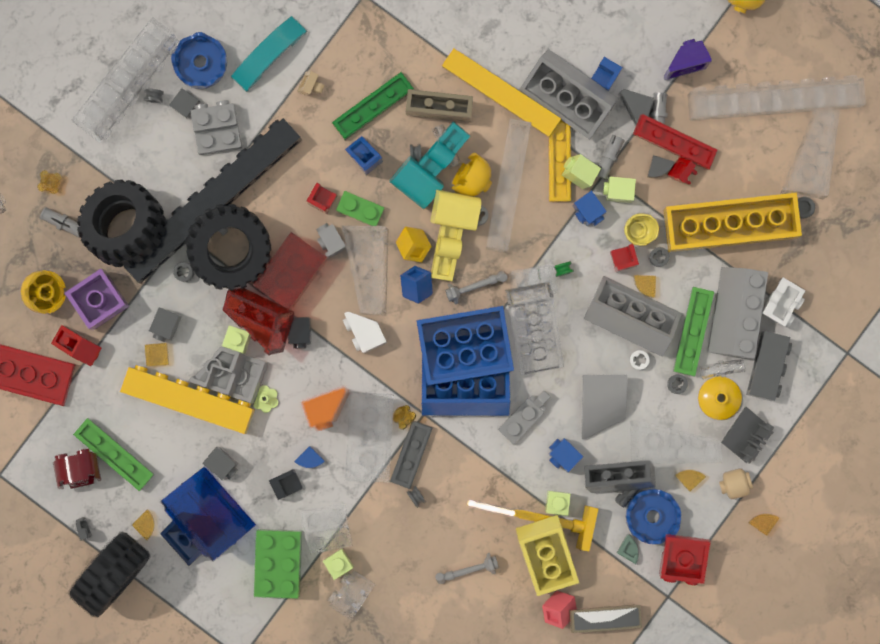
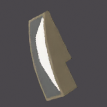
M632 604L569 610L571 633L642 628L640 605Z

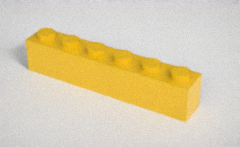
M135 365V368L128 367L120 390L121 393L242 434H247L255 409L250 408L251 403L238 400V403L229 401L230 396L218 393L217 396L209 394V389L197 386L196 389L188 387L189 382L177 379L175 383L168 380V375L156 372L155 375L147 373V368Z

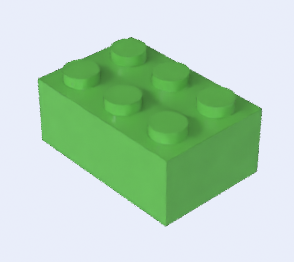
M256 530L254 597H300L302 530Z

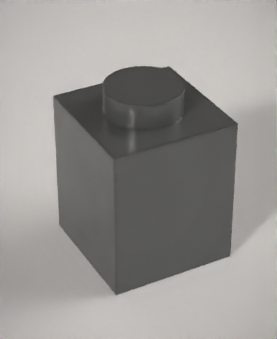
M159 307L149 332L154 333L153 338L165 342L166 339L172 341L182 317Z
M216 447L202 464L221 480L226 478L230 480L238 471L235 467L239 463L220 447Z

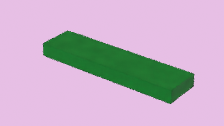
M400 72L335 119L332 124L342 138L346 140L407 96L408 89L414 90L404 74Z

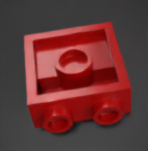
M666 534L659 569L660 579L669 583L684 581L689 585L704 584L711 543L710 539Z

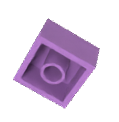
M99 269L65 292V295L87 328L93 331L129 307L108 273L103 269Z

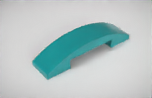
M292 16L289 17L249 54L231 77L247 92L262 77L261 75L290 46H293L307 30Z

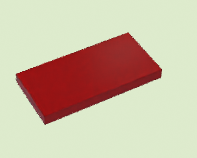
M0 344V390L65 406L76 364Z

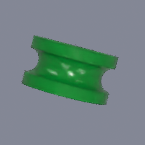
M571 261L553 266V269L556 270L555 277L574 272V269L570 268Z

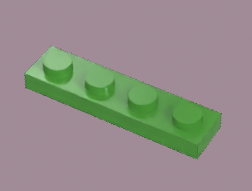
M692 287L673 372L695 377L714 291Z
M89 418L73 434L138 491H141L155 475Z

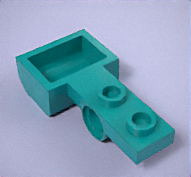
M453 121L419 162L409 156L389 182L418 206L425 209L435 198L436 189L442 190L444 187L443 182L436 176L451 163L458 150L469 139L470 134Z

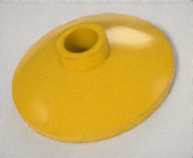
M719 376L707 380L701 386L698 402L701 410L708 417L724 420L737 413L741 406L742 395L738 385L733 380ZM719 394H723L725 396V400L723 402L718 401L717 396Z

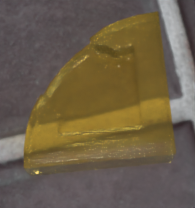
M634 275L633 279L637 289L643 295L655 298L656 276Z
M683 470L674 475L689 492L706 477L695 470Z
M148 509L132 524L146 540H149L154 531V519Z
M760 514L753 517L748 523L767 536L779 520V517L772 514Z

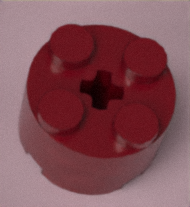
M82 449L76 451L77 455L68 456L67 453L56 455L53 467L57 489H64V485H69L70 489L94 484V479L101 481L97 454L90 452V449Z

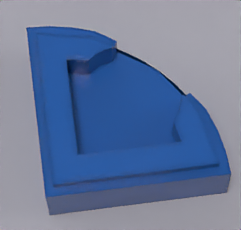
M309 446L294 462L302 467L313 468L323 464L325 460Z

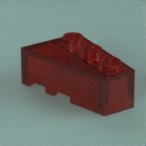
M245 288L227 291L223 311L240 328H244L251 335L250 338L254 342L257 341L265 349L264 352L268 356L284 352L295 312Z

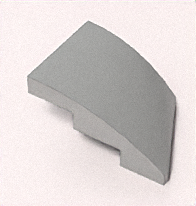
M221 346L213 354V357L203 364V368L189 379V382L254 404L268 363Z
M583 375L582 439H587L626 418L627 375Z

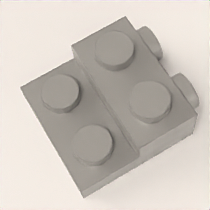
M229 100L216 102L217 106L208 107V104L195 105V109L190 110L199 155L242 148L235 105L233 103L229 104Z

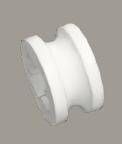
M642 350L635 351L630 357V364L636 370L645 369L649 364V356ZM644 355L643 359L646 358V363H641L640 366L635 365L636 361L633 362L634 356Z

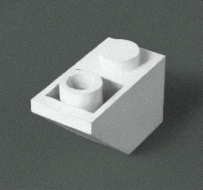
M351 312L344 313L346 317L343 319L347 331H353L355 338L352 339V342L357 351L361 350L364 354L387 343L376 321Z

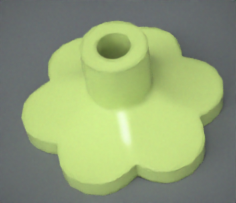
M266 385L261 386L253 404L254 408L268 413L272 408L277 407L279 403L276 398L278 395L277 391L269 389Z

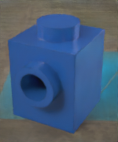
M592 190L572 205L577 211L575 216L581 224L585 223L587 226L593 224L596 226L605 219L603 215L607 211Z
M557 438L549 447L551 450L548 453L551 456L549 461L557 469L562 467L566 472H569L583 458L565 438L561 441Z

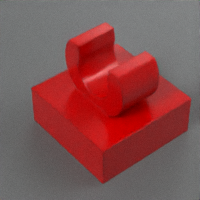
M679 157L667 175L675 181L690 185L691 182L688 180L690 174L697 175L698 173L694 169L696 165L692 161Z

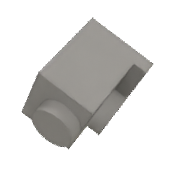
M327 223L316 229L320 236L317 241L323 251L325 249L328 250L325 253L328 259L347 249L333 224L329 226Z

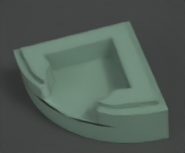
M627 534L616 553L636 564L639 557L638 547L635 540Z

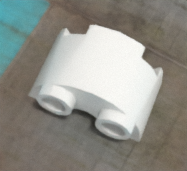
M783 277L775 291H772L767 299L762 314L782 327L788 328L795 318L792 316L793 310H799L805 300L802 298L805 290Z

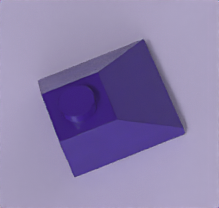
M695 39L683 42V45L677 51L664 74V80L705 70L709 66L712 59L702 40L696 42Z

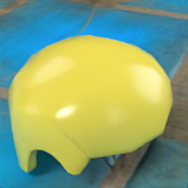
M637 213L626 221L624 233L626 239L633 245L646 246L657 239L659 225L657 220L651 215Z

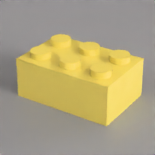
M558 515L515 528L537 596L579 583Z

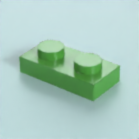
M344 191L336 211L376 228L385 208Z

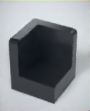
M295 469L269 480L277 500L303 488Z

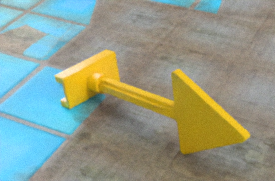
M467 501L469 506L504 513L533 522L553 517L525 510H511L504 507ZM585 505L582 520L559 518L562 528L579 533L576 544L577 549L590 551L598 508Z

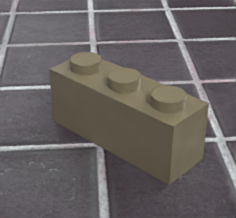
M408 89L406 115L471 122L473 96Z

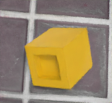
M405 226L396 240V245L403 259L422 262L432 247L424 231Z

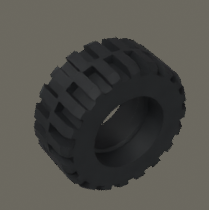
M123 179L115 180V183L109 181L104 183V187H97L93 190L94 193L91 196H87L85 205H82L79 210L81 216L77 217V224L80 226L77 228L83 245L103 263L113 265L114 267H122L123 264L126 267L133 266L134 262L140 263L145 260V256L152 255L155 246L158 247L161 243L160 236H164L165 228L163 225L166 224V217L163 215L164 210L150 192L141 184H136L131 180H126L125 182ZM135 209L136 216L130 229L121 236L108 238V228L113 218L122 211Z
M229 204L228 206L216 205L214 209H206L202 216L198 215L194 225L190 226L188 230L189 235L186 237L187 257L198 278H201L209 286H215V289L222 290L227 288L228 291H234L235 287L243 289L247 287V283L251 281L252 283L258 280L257 276L260 273L263 275L265 272L266 263L270 262L271 257L269 254L272 251L269 240L270 236L258 216L251 213L247 208L242 206L240 208L235 204ZM224 228L239 229L246 235L249 242V251L246 257L233 266L216 264L208 253L210 238L217 231Z
M120 532L100 551L69 590L70 598L92 617H99L139 574L150 558L149 551L128 533Z

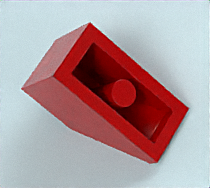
M63 325L60 326L51 342L52 345L64 353L91 367L102 347Z

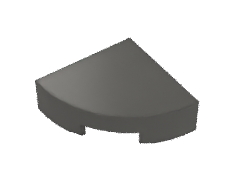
M653 156L647 177L656 178L666 174L673 166L674 161Z
M81 517L77 519L76 528L80 541L90 538L92 534L86 518Z

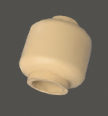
M742 468L725 472L723 474V481H719L722 494L727 493L730 499L748 496L750 489H753L749 472H745Z

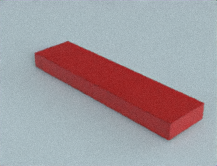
M644 114L640 115L633 132L634 136L681 158L690 160L706 170H710L718 150Z

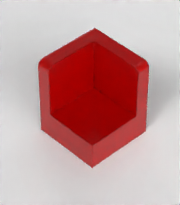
M316 183L306 202L308 205L327 214L337 194Z
M633 244L610 251L615 272L639 265Z

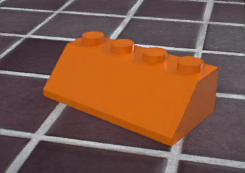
M342 387L301 402L310 428L322 431L333 427L332 422L337 421L350 394L349 389Z

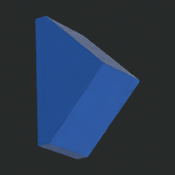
M362 136L345 149L365 175H368L383 162L381 155Z

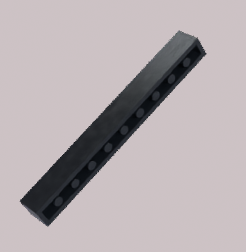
M284 118L280 121L278 119L275 120L268 127L270 130L265 135H258L252 141L253 145L248 150L246 148L242 149L236 155L237 159L232 164L229 162L220 169L221 174L216 178L211 177L204 183L205 188L199 193L197 191L194 192L187 199L189 202L185 206H178L171 213L172 217L163 225L165 233L164 236H160L161 243L158 247L155 246L152 255L145 256V260L140 263L134 262L133 266L126 267L123 264V267L138 283L141 284L186 244V237L189 235L188 230L191 225H194L198 215L202 216L206 209H214L216 205L228 206L302 141L301 137Z

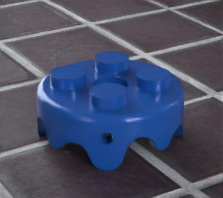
M196 32L191 36L181 39L171 56V62L178 78L187 86L196 89L214 86L223 78L227 69V55L223 46L218 40L203 32ZM200 56L206 58V64L201 68L196 67L194 64L195 59Z
M657 489L644 490L630 500L626 508V524L632 535L638 540L647 544H662L665 542L666 534L676 535L678 533L681 523V509L669 493ZM651 510H656L659 514V519L654 523H650L647 520V514Z

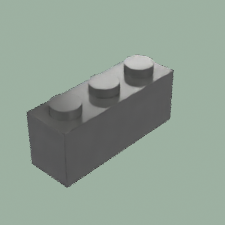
M768 331L761 332L746 395L768 401H775L776 398L780 397L782 385H779L781 376L784 377L787 370V364H784L786 355L789 356L792 349L791 337Z
M650 460L585 466V487L591 493L656 488L655 466Z

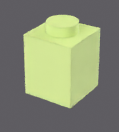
M579 154L567 159L562 176L581 189L592 186L601 168Z
M609 177L608 182H604L603 195H607L606 201L632 203L634 201L636 179Z
M228 326L222 346L245 354L252 333Z
M547 490L545 513L568 516L571 494Z
M343 548L323 560L324 565L334 580L354 567Z

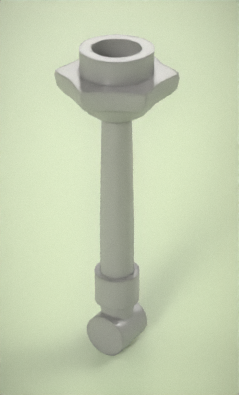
M500 271L497 275L489 276L487 279L460 289L452 284H448L449 289H446L445 292L449 302L453 301L456 305L458 304L460 294L489 284L493 285L498 283V281L505 282L508 277L504 271Z
M488 553L482 564L449 571L446 574L437 573L435 578L438 584H444L446 580L450 581L456 577L485 568L492 574H496L495 569H499L496 556L491 557V554Z

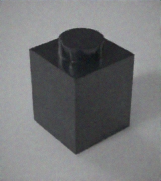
M310 317L288 318V344L293 345V349H306V345L311 344Z

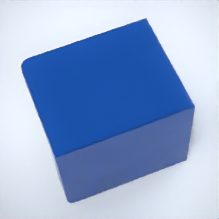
M604 56L591 79L609 91L623 67Z
M414 266L400 275L402 296L419 304L433 294L431 272Z

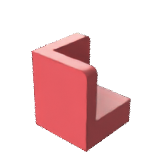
M556 591L542 605L545 623L564 629L570 622L569 610H577L575 596Z

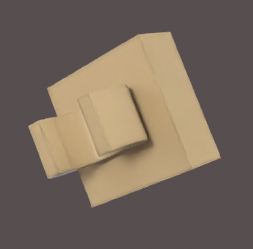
M308 71L305 72L297 92L303 95H310L311 91L318 94L322 93L325 85L316 82L318 74Z

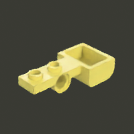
M436 189L430 222L439 224L440 229L431 269V278L453 281L456 262L462 250L461 237L463 229L476 231L481 210V198Z

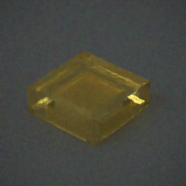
M167 343L145 345L147 367L169 365Z

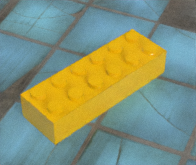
M797 193L667 206L663 209L668 252L797 239L802 236Z

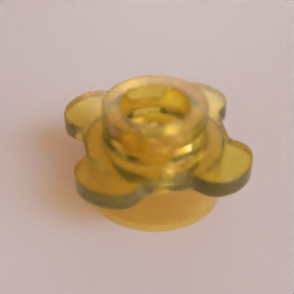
M46 170L40 173V183L37 185L38 190L56 194L59 191L61 175L58 173L51 174Z
M408 405L397 408L393 414V421L399 424L401 430L406 429L407 425L411 424L416 418V413L411 412Z

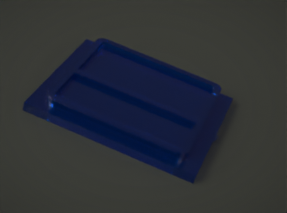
M205 466L160 501L165 507L164 510L199 551L212 561H215L256 526L253 520Z

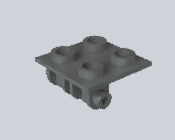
M745 406L721 443L745 463L750 464L751 461H755L760 452L757 449L761 451L763 449L759 446L760 443L766 445L763 439L767 441L771 434L774 433L772 431L774 427L769 423H765Z

